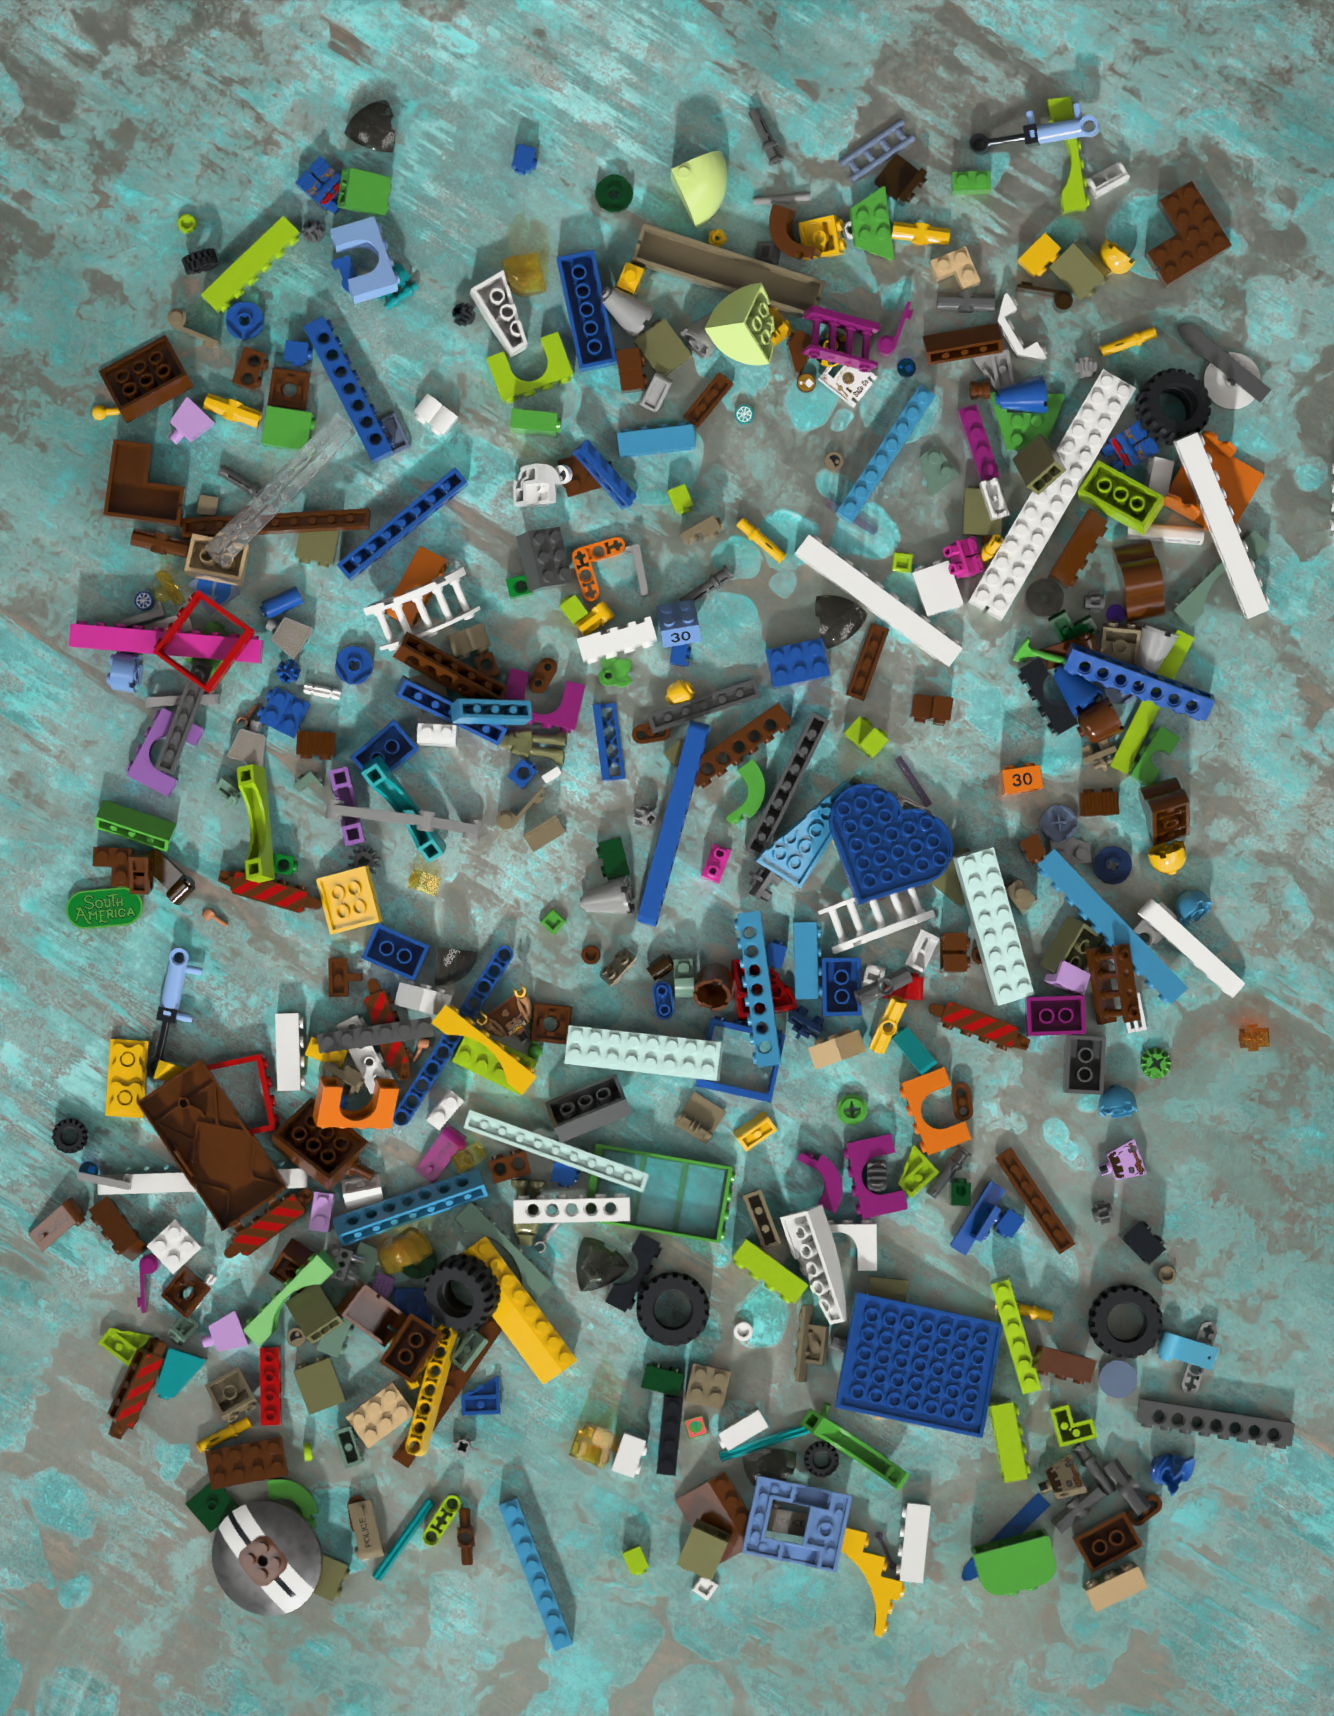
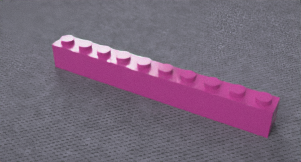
M76 620V624L71 623L69 647L154 654L155 648L153 647L159 638H164L166 632L161 627H152V630H145V626L133 625V629L126 628L125 624H114V627H107V623L95 622V625H88V621ZM180 629L164 653L169 656L224 660L240 638V634H229V637H222L221 633L218 632L202 635V631L191 630L190 634L183 633V630ZM253 636L236 659V662L262 664L264 641L259 640V636Z

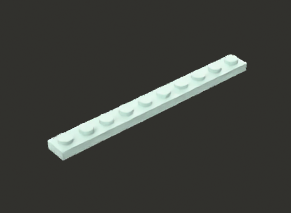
M469 1110L463 1127L643 1193L650 1176L648 1173Z

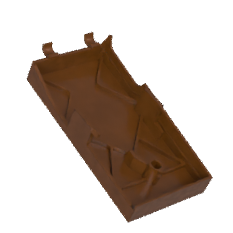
M203 1059L198 1060L136 1102L189 1183L194 1187L211 1212L221 1231L232 1226L238 1235L245 1230L240 1222L244 1217L267 1202L272 1210L280 1206L275 1196L288 1188V1184Z

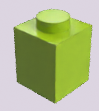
M685 484L667 490L675 514L680 513V515L691 512L690 508H693V503Z
M568 595L560 601L562 603L559 606L573 626L589 614L576 595L572 597Z
M640 1544L622 1552L631 1575L636 1574V1576L647 1572L646 1568H649V1564Z

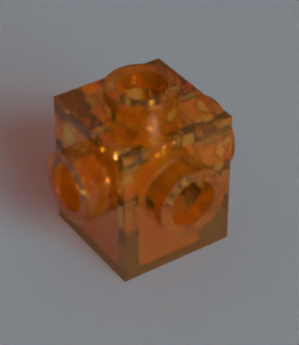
M1248 1024L1245 1029H1239L1238 1040L1240 1048H1248L1249 1052L1259 1051V1047H1270L1269 1027L1258 1028V1024Z

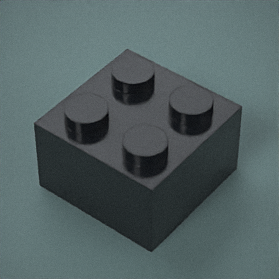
M1134 1220L1119 1236L1145 1264L1150 1265L1166 1250L1163 1246L1165 1242L1158 1235H1152L1150 1232L1152 1228L1145 1221Z

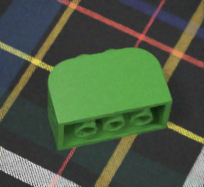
M1045 1528L970 1547L977 1576L983 1588L993 1595L1007 1594L1008 1596L1017 1595L1021 1590H1036L1037 1586L1049 1582L1056 1571V1561L1051 1541Z

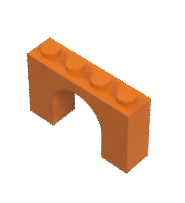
M945 1067L900 1083L901 1087L898 1089L902 1099L906 1098L908 1105L905 1107L909 1117L913 1116L915 1121L912 1126L915 1134H920L922 1141L919 1142L923 1153L926 1152L927 1155H931L972 1139L965 1121L943 1129H935L929 1126L921 1115V1105L925 1097L934 1091L951 1085Z
M320 1077L313 1111L316 1127H339L342 1129L347 1127L359 1129L376 1128L380 1130L392 1127L399 1092L395 1079L376 1078L371 1101L362 1109L348 1111L340 1107L343 1086L339 1077Z

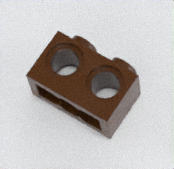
M244 347L232 379V384L255 393L256 388L259 389L263 381L261 374L263 370H267L269 365L267 354ZM251 358H260L259 364L255 366L251 365ZM246 375L253 376V381L251 383L247 384L243 382V379Z
M133 851L129 856L130 894L149 895L154 889L153 851Z
M521 1149L510 1151V1155L505 1157L502 1154L491 1156L492 1160L488 1161L494 1184L532 1173L526 1151L522 1152ZM520 1157L524 1160L522 1168H516L513 1165L515 1158ZM499 1162L503 1163L506 1167L505 1172L502 1174L495 1171V1165Z

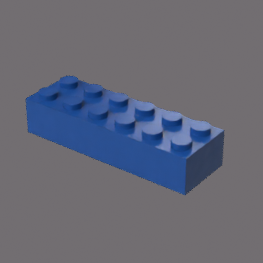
M594 250L556 257L580 373L617 365L607 310L601 302L602 286Z

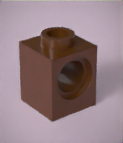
M486 650L477 654L474 660L478 671L491 678L500 675L492 652L488 653ZM484 660L492 662V667L489 670H484L481 667Z

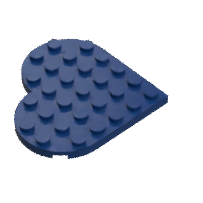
M874 784L851 786L844 790L832 804L829 813V829L857 906L928 884L946 871L953 856V841L948 828L937 816L935 817L922 809L903 810L899 801L892 793Z

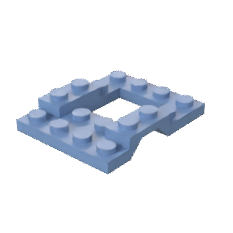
M757 1475L741 1552L836 1573L852 1496ZM773 1499L810 1507L802 1544L765 1537Z

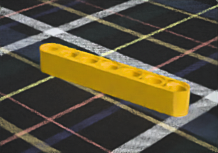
M442 1324L437 1329L445 1333L448 1328ZM452 1327L449 1328L450 1336L443 1339L426 1367L406 1441V1451L411 1455L421 1457L428 1451L452 1362L450 1360L458 1337V1331H454ZM444 1348L445 1354L443 1357H440L439 1352ZM439 1367L440 1373L435 1376L434 1370ZM434 1386L435 1392L430 1395L429 1389ZM429 1404L430 1410L425 1414L424 1408ZM424 1423L425 1429L420 1433L419 1426ZM419 1442L420 1448L415 1452L414 1445Z

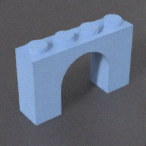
M374 216L330 229L336 253L354 248H367L373 251L379 259L378 265L370 273L348 279V288L354 304L398 291L400 279L398 273L393 272L394 262L392 256L387 255L388 245L386 239L381 238L382 228L380 222L376 223Z

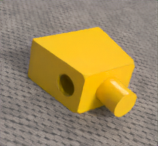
M626 262L616 288L635 296L646 270Z

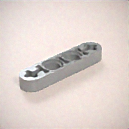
M204 694L199 706L219 705L220 695ZM181 696L146 697L145 708L178 707Z
M1208 1321L1203 1322L1198 1329L1195 1341L1213 1346L1217 1334L1215 1324ZM1208 1325H1211L1210 1329L1213 1330L1207 1336V1339H1211L1210 1343L1205 1340H1199L1200 1336L1205 1337L1206 1332L1203 1331V1328L1208 1327ZM1187 1363L1181 1380V1389L1187 1394H1194L1200 1386L1205 1368L1201 1367L1199 1372H1193L1190 1368L1191 1364ZM1188 1372L1194 1376H1198V1379L1193 1378L1192 1384H1194L1195 1387L1190 1388L1189 1391L1187 1390V1386H1185V1383L1190 1382L1191 1379L1190 1376H1187Z

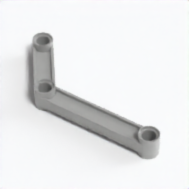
M327 800L325 819L342 821L343 816L410 824L417 825L416 830L434 832V828L463 833L462 838L480 839L482 824L480 820L465 819V822L436 818V813L419 810V814L415 815L344 806V801Z

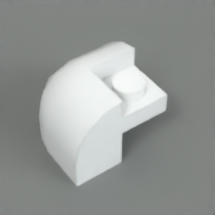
M539 463L521 467V472L513 484L514 506L544 507L556 503L555 485L561 484L557 471L550 465Z

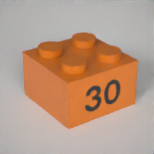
M1035 762L1025 763L1021 768H1016V765L1005 766L999 772L1002 796L1038 791L1043 788L1040 765L1035 766Z

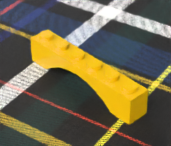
M452 1004L450 1006L445 1005L431 1023L446 1035L466 1036L485 1045L501 1063L507 1083L523 1095L537 1078L535 1075L536 1070L528 1064L524 1067L519 1063L521 1059L513 1052L510 1055L505 1052L504 1049L506 1047L498 1040L495 1043L490 1040L489 1037L491 1035L481 1028L480 1031L474 1027L475 1022L469 1017L462 1018L459 1015L460 1010Z

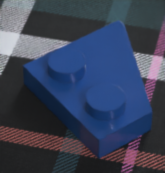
M499 1376L461 1396L462 1416L501 1414Z

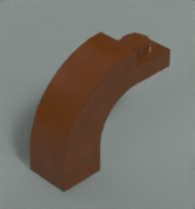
M773 204L769 216V229L775 245L784 254L801 260L802 257L812 260L814 256L820 258L822 250L800 244L795 239L792 226L796 211Z

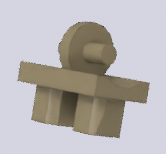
M1108 739L1098 743L1101 751L1094 753L1091 744L1082 747L1083 759L1081 761L1083 766L1098 760V763L1093 764L1094 770L1101 768L1103 772L1107 771L1106 765L1112 763L1111 758L1105 760L1103 758L1117 751L1116 747H1112Z

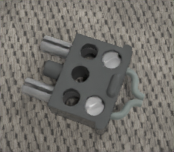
M332 1244L330 1249L325 1250L326 1253L329 1252L328 1255L339 1265L329 1277L345 1282L346 1280L357 1281L347 1276L360 1279V1276L350 1274L349 1270L357 1271L358 1265L351 1264L352 1261L361 1264L365 1263L353 1257L366 1261L365 1257L355 1255L353 1251L337 1247L336 1244ZM345 1252L348 1254L347 1258L343 1257ZM341 1262L345 1263V1266L343 1268H341L340 1266ZM339 1271L342 1272V1276H341V1277H338V1275H337V1273H338Z

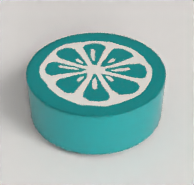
M741 405L736 409L735 419L739 424L747 425L753 420L754 412L750 406Z

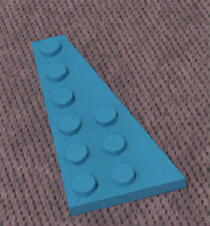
M843 781L753 860L801 889L832 840L829 829V813L832 804L844 790L852 785Z

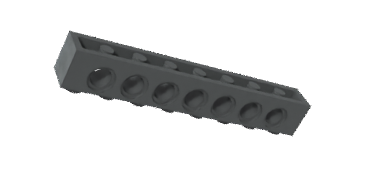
M812 712L747 844L745 852L757 857L768 847L830 720Z
M1140 1398L1137 1422L1141 1423L1142 1427L1152 1428L1153 1425H1158L1161 1430L1166 1431L1177 1428L1180 1433L1191 1434V1431H1196L1199 1436L1210 1437V1434L1218 1435V1439L1229 1440V1437L1237 1438V1442L1248 1443V1440L1256 1441V1445L1267 1446V1443L1275 1444V1448L1286 1449V1446L1292 1447L1295 1423L1143 1398ZM1157 1410L1163 1412V1417L1160 1420L1153 1418V1414ZM1176 1413L1182 1415V1420L1179 1423H1174L1172 1420L1173 1415ZM1195 1416L1201 1418V1423L1198 1426H1193L1191 1423L1192 1418ZM1214 1419L1220 1421V1426L1217 1429L1211 1428V1422ZM1233 1422H1238L1239 1429L1236 1432L1230 1431V1425ZM1252 1425H1257L1258 1427L1256 1435L1249 1434V1428ZM1271 1428H1276L1277 1430L1275 1438H1269L1268 1431Z

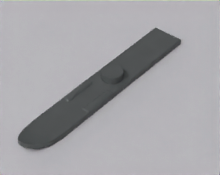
M1178 325V333L1186 343L1259 403L1269 394L1271 389L1201 331L1192 325Z

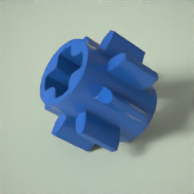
M288 659L286 662H280L276 673L282 682L290 683L292 680L294 682L297 681L301 669H299L297 662Z

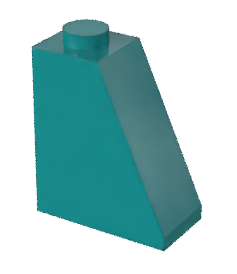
M901 1026L896 1030L895 1036L891 1039L919 1075L924 1074L937 1064L908 1026L905 1028Z
M170 1347L155 1393L159 1394V1398L165 1400L174 1398L204 1366L207 1358Z

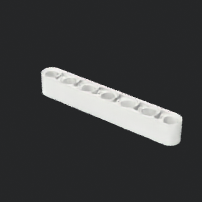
M1149 898L1137 912L1229 997L1234 998L1245 985L1235 973L1153 899Z

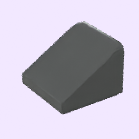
M758 242L755 259L770 264H778L781 250L775 243Z

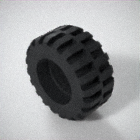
M1171 368L1167 371L1162 370L1139 389V393L1135 398L1137 403L1134 405V410L1138 411V414L1135 416L1137 421L1141 422V429L1148 432V437L1156 438L1155 441L1160 444L1164 441L1166 445L1172 446L1174 440L1192 432L1199 433L1209 421L1212 409L1209 407L1211 405V398L1207 397L1209 392L1207 388L1202 387L1203 383L1200 379L1197 381L1194 378L1195 375L1192 373L1186 374L1185 370L1179 369L1176 372L1175 368ZM1161 393L1172 394L1181 400L1186 410L1185 421L1173 420L1164 413L1160 405Z
M466 1254L452 1255L443 1260L428 1274L424 1283L426 1287L423 1289V1294L426 1296L424 1300L426 1306L428 1305L430 1308L428 1311L436 1317L435 1320L438 1323L442 1322L444 1327L448 1329L452 1327L454 1331L460 1332L462 1330L467 1332L478 1328L497 1310L501 1298L498 1295L501 1292L500 1285H497L498 1279L496 1275L493 1276V1270L490 1267L487 1268L484 1265L485 1262L476 1260V1257L472 1255L468 1257ZM451 1280L463 1283L470 1290L473 1297V1306L466 1305L455 1297L451 1289Z
M679 1272L661 1273L651 1278L643 1286L637 1299L636 1314L640 1327L653 1341L665 1346L674 1347L690 1343L704 1330L709 1319L710 1306L707 1294L699 1282L687 1274ZM667 1291L683 1293L691 1304V1314L688 1320L678 1327L663 1325L655 1315V1303L659 1296Z
M1119 1284L1102 1291L1097 1299H1094L1092 1302L1093 1305L1088 1312L1089 1320H1087L1089 1333L1094 1343L1107 1354L1120 1359H1134L1137 1356L1148 1353L1147 1351L1153 1349L1156 1341L1160 1339V1332L1163 1329V1315L1157 1301L1145 1290L1133 1285ZM1123 1303L1136 1306L1143 1316V1327L1140 1333L1129 1340H1122L1113 1336L1107 1325L1110 1311L1115 1306Z

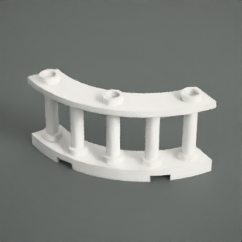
M464 567L451 570L431 580L432 583L425 586L420 585L405 591L406 594L398 597L394 595L375 601L363 608L365 615L374 613V616H377L387 643L380 646V650H396L403 638L394 639L384 615L385 610L388 608L395 610L404 634L408 631L418 638L425 635L428 638L438 634V630L462 619L468 620L475 617L474 613L481 610L480 606L469 607L459 583L460 577L466 575ZM448 583L453 586L463 610L455 616H452L442 592V586ZM431 591L433 594L435 593L446 619L435 625L432 624L422 600L423 595ZM410 600L415 602L426 628L412 633L402 609V603Z
M912 888L907 891L915 909V916L908 918V915L904 913L898 894L890 895L898 918L897 923L889 926L884 921L877 900L869 902L878 924L876 926L877 930L867 933V930L863 928L854 898L838 904L835 901L825 904V909L818 911L820 915L829 912L839 939V945L831 947L833 953L837 954L936 917L934 910L926 912L925 909H922L916 890ZM845 905L849 909L857 931V938L849 940L848 937L846 938L836 911L837 908Z

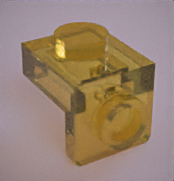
M414 869L409 877L408 888L436 896L441 878Z

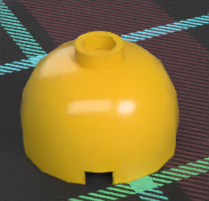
M1109 239L1103 242L1098 251V257L1112 271L1111 273L1117 275L1128 272L1136 263L1134 257L1132 259L1129 258L1127 251L1113 241L1110 243Z
M1172 841V845H1166L1165 842L1151 847L1149 852H1147L1151 866L1156 871L1166 873V875L1176 874L1177 870L1186 862L1184 842Z

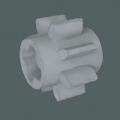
M1092 357L1078 358L1079 363L1074 364V373H1079V378H1093V373L1098 372L1097 362H1093Z
M641 804V808H635L632 815L635 821L634 824L647 829L648 825H653L656 821V814L653 812L654 808L645 804Z
M468 1434L464 1438L457 1435L458 1441H452V1444L456 1445L452 1452L457 1451L459 1453L458 1458L462 1454L469 1457L468 1451L475 1450L471 1447L474 1440L469 1441L467 1439ZM461 1441L468 1444L466 1451L458 1448Z

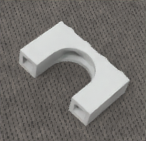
M827 1220L831 1233H845L854 1240L857 1248V1271H877V1224H872V1220H861V1224H853V1220H841V1224H834V1220Z

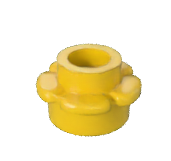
M721 229L712 230L708 235L710 245L720 248L726 243L727 236L724 235V231Z

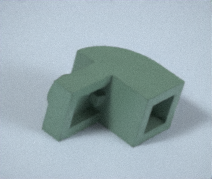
M693 958L673 959L675 998H692L694 992Z

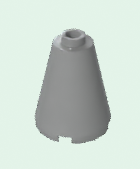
M614 286L606 287L601 293V302L626 334L630 336L638 334L645 327L643 325L645 320L649 321L653 315L654 307L650 303Z
M712 312L686 327L680 333L682 340L686 339L689 343L687 347L702 359L704 357L708 359L717 347L705 330Z
M1143 622L1137 666L1157 673L1177 641L1179 634H1175V632L1157 625L1151 627L1150 623Z
M622 876L583 893L582 897H580L581 908L585 909L586 912L633 914L635 903L631 904V900L634 897L631 882L627 876Z

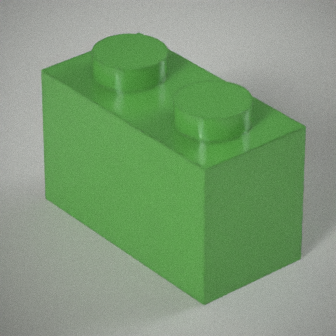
M990 171L952 172L951 195L990 194Z

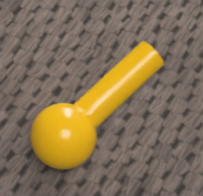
M96 405L92 409V416L97 420H103L108 415L121 414L118 407L105 408L103 405Z

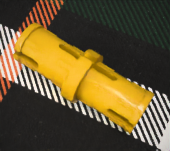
M994 534L988 544L982 547L980 554L985 567L990 559L994 558L997 549L1003 543V538L999 540L1000 535Z

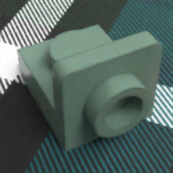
M182 1315L168 1331L169 1339L174 1344L182 1346L199 1327V1324L193 1318L189 1317L187 1319Z

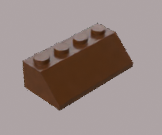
M1089 508L1047 577L1065 589L1069 585L1074 586L1078 579V576H1076L1078 570L1081 569L1083 571L1088 562L1086 560L1089 553L1093 554L1098 546L1095 543L1099 536L1102 538L1108 529L1105 527L1107 521L1093 509Z

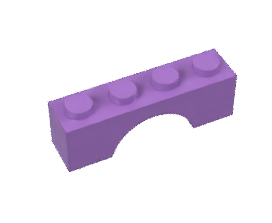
M348 766L329 770L336 800L344 801V806L358 807ZM343 816L341 827L345 845L349 847L366 843L361 819Z

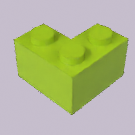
M859 716L843 735L872 760L888 743V734L881 728L878 730L876 728L873 729L871 727L873 723L866 717L862 719Z
M1067 1403L1048 1408L1059 1447L1097 1438L1094 1422L1091 1417L1073 1421Z

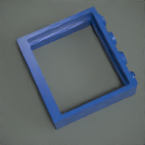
M715 1016L714 1019L710 1018L706 1041H712L715 1026L747 1033H753L752 1027L744 1026L745 1022L734 1020L733 1023L726 1022L724 1017ZM758 1025V1032H766V1030H763L764 1026ZM777 1029L780 1055H782L786 1035L782 1034L783 1030ZM779 1065L772 1067L767 1094L703 1079H697L696 1086L771 1103Z

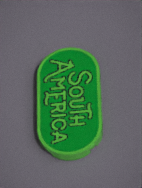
M127 887L80 891L72 895L66 905V915L69 921L81 929L131 925L139 919L143 912L142 898L139 894H130V888Z

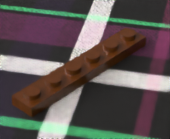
M1010 1147L995 1157L1058 1254L1060 1255L1075 1245V1242L1013 1149Z

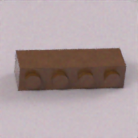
M998 323L922 336L927 365L1003 352L1002 337Z

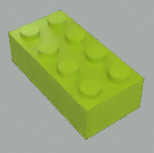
M1099 460L1078 490L1079 500L1142 535H1145L1164 506V496Z
M464 1036L452 1062L522 1096L521 1093L507 1083L505 1072L496 1056L485 1045ZM489 1037V1039L492 1040L494 1043L497 1041ZM503 1044L506 1047L504 1049L505 1052L509 1055L513 1052L521 1059L519 1063L524 1067L528 1064L535 1070L539 1061Z
M746 1238L732 1255L733 1263L740 1269L747 1268L750 1271L748 1274L757 1281L762 1279L765 1282L764 1286L773 1293L777 1290L781 1293L779 1297L788 1304L791 1301L795 1304L808 1287L805 1281Z
M1010 1399L989 1403V1415L1002 1480L1005 1483L1028 1479L1027 1474H1030V1467L1027 1460H1024V1455L1027 1452L1025 1443L1020 1440V1435H1023L1021 1424L1016 1419V1416H1019L1017 1404L1013 1403Z

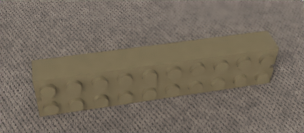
M644 223L632 257V264L728 295L744 286L762 283L770 300L768 307L800 318H804L805 310L813 305L818 306L825 286V281Z

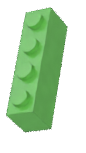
M103 800L96 815L94 828L168 852L175 835L176 823L137 811L133 808L118 805L115 802Z

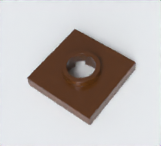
M273 367L268 406L306 411L311 372ZM292 383L296 386L297 392L294 396L287 397L284 395L283 387L286 384Z
M533 1003L530 1041L567 1045L572 1006ZM547 1017L556 1019L557 1027L555 1030L548 1031L544 1028L543 1022Z
M184 1265L161 1294V1297L188 1319L211 1290V1287ZM192 1287L193 1293L191 1292L187 1300H185L183 1297L185 1289Z

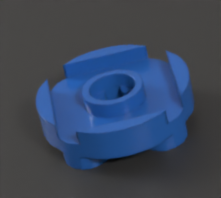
M237 302L227 311L226 327L235 338L247 341L255 338L262 331L264 326L263 314L254 303ZM242 316L244 318H246L247 316L250 318L248 320V325L240 324L242 322L240 319Z
M350 646L338 654L335 670L342 681L350 685L362 684L370 678L373 672V660L365 649ZM351 661L359 662L358 670L349 669Z

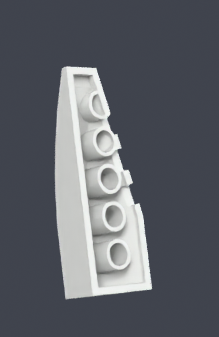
M818 1205L780 1217L794 1259H798L802 1268L800 1270L803 1276L806 1275L811 1283L809 1287L813 1293L817 1294L819 1298L818 1303L829 1324L847 1321L840 1262L823 1206Z

